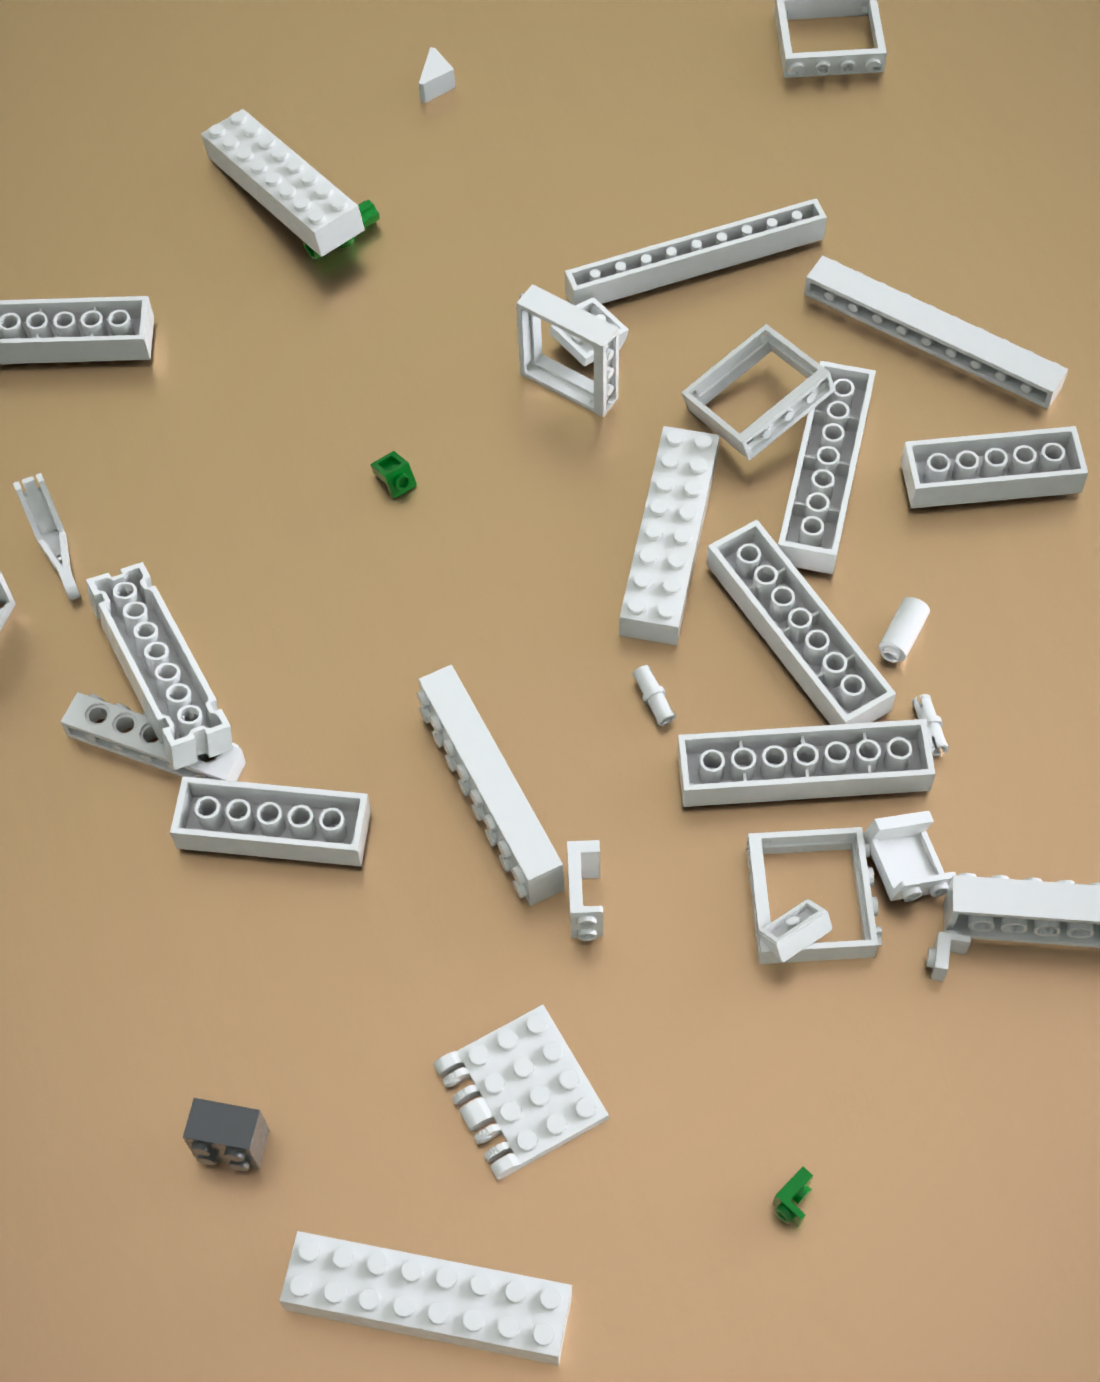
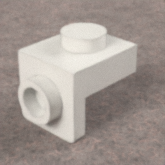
M956 930L938 932L934 948H929L927 953L926 967L932 968L930 979L944 981L948 971L950 952L966 954L971 943L970 936L963 935Z

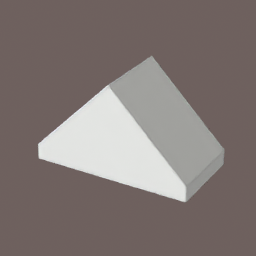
M432 47L429 49L419 81L420 101L423 103L456 88L453 67L436 48Z

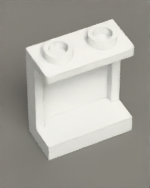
M929 811L874 819L863 833L866 844H870V854L890 901L904 899L905 902H910L924 895L931 894L932 897L944 895L947 893L952 876L956 875L955 872L944 873L926 832L934 822Z
M599 840L567 841L571 938L591 941L603 936V907L583 905L582 879L600 878Z

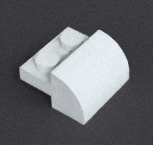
M594 297L576 305L619 327L620 350L627 338L629 329ZM550 325L549 334L583 366L594 362L593 345L554 325Z

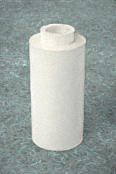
M906 597L902 600L878 646L885 660L895 663L906 659L930 614V609L926 603L914 597Z

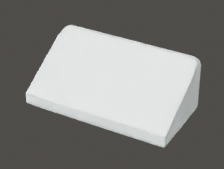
M807 899L759 930L758 935L780 961L785 962L832 930V924L828 911Z

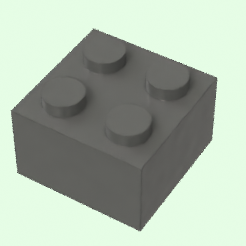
M194 1098L183 1139L198 1162L206 1165H216L217 1161L228 1163L230 1168L246 1172L249 1171V1168L260 1169L270 1130L261 1111L258 1109Z

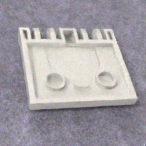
M544 1005L535 1008L458 1051L449 1052L437 1059L433 1064L439 1076L444 1077L443 1083L446 1088L455 1086L468 1078L472 1080L474 1085H469L454 1094L452 1099L456 1105H462L479 1095L481 1096L468 1102L459 1110L471 1132L477 1131L495 1121L496 1124L489 1125L475 1135L474 1139L477 1144L486 1143L500 1134L503 1135L506 1142H501L490 1148L484 1155L488 1163L495 1161L490 1167L497 1179H502L609 1119V1114Z

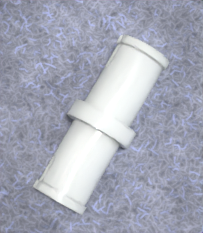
M644 665L637 668L632 675L643 693L642 699L644 703L650 706L658 725L664 726L671 723L676 718V715L665 698L666 691L662 686L658 685L650 666Z
M919 695L922 703H919L918 698L915 697L912 700V705L915 708L918 719H926L932 756L941 755L940 747L943 753L949 750L941 729L943 723L941 718L935 713L930 695Z

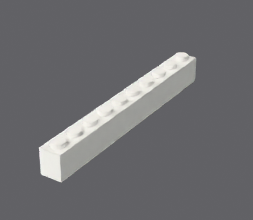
M817 198L586 264L565 271V293L570 303L575 306L592 297L603 304L824 239L827 216Z
M822 255L806 277L804 295L1046 409L1050 407L1063 387L1068 372L1067 368L1047 360L1032 351L1021 348L1006 339L993 335L980 327L967 323L956 316L941 311L933 305L913 298L909 294L900 292L883 282L874 280L859 271L846 267L835 260Z

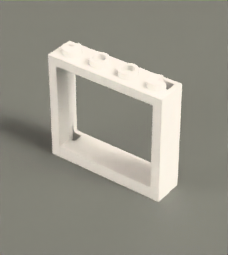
M775 0L774 17L784 78L884 72L887 51L877 0ZM869 16L874 48L792 53L787 20Z
M532 284L525 293L520 294V299L516 303L520 374L604 417L618 400L619 327ZM541 319L594 346V380L542 354Z
M765 324L716 365L711 367L705 374L690 384L681 394L688 410L750 461L836 389L831 374L827 369ZM772 351L807 379L744 431L738 433L705 405Z
M862 827L748 833L746 850L759 964L875 958L878 946H882L881 926H876L875 916H878V900L876 896L872 897L870 886H874V871L872 867L867 866L866 857H870V844L865 842ZM851 850L863 940L812 943L787 961H780L758 935L759 930L771 923L763 854Z

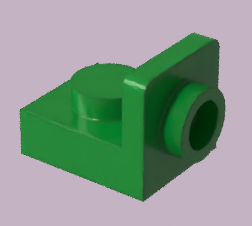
M395 451L370 464L373 473L386 483L389 493L393 498H397L417 486L409 462Z
M804 1166L775 1195L772 1203L776 1207L774 1211L777 1216L786 1224L792 1222L796 1227L803 1223L806 1215L793 1202L795 1201L799 1205L812 1191L809 1185L813 1175Z

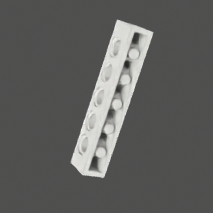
M77 692L61 720V724L68 737L181 777L237 781L246 764L242 749L232 742L233 750L214 756L215 758L212 761L204 762L209 757L208 754L204 753L197 756V763L174 770L165 753L164 743L161 744L159 740L150 742L158 737L145 713L139 714L121 703L114 705L105 702L95 694L85 695ZM100 719H105L101 723H96ZM133 728L131 731L123 733L124 730Z

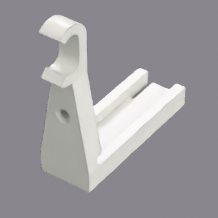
M36 474L40 485L38 488L33 476L22 479L26 490L24 493L19 481L14 482V488L37 542L60 575L69 601L81 598L71 573L67 536L42 474Z

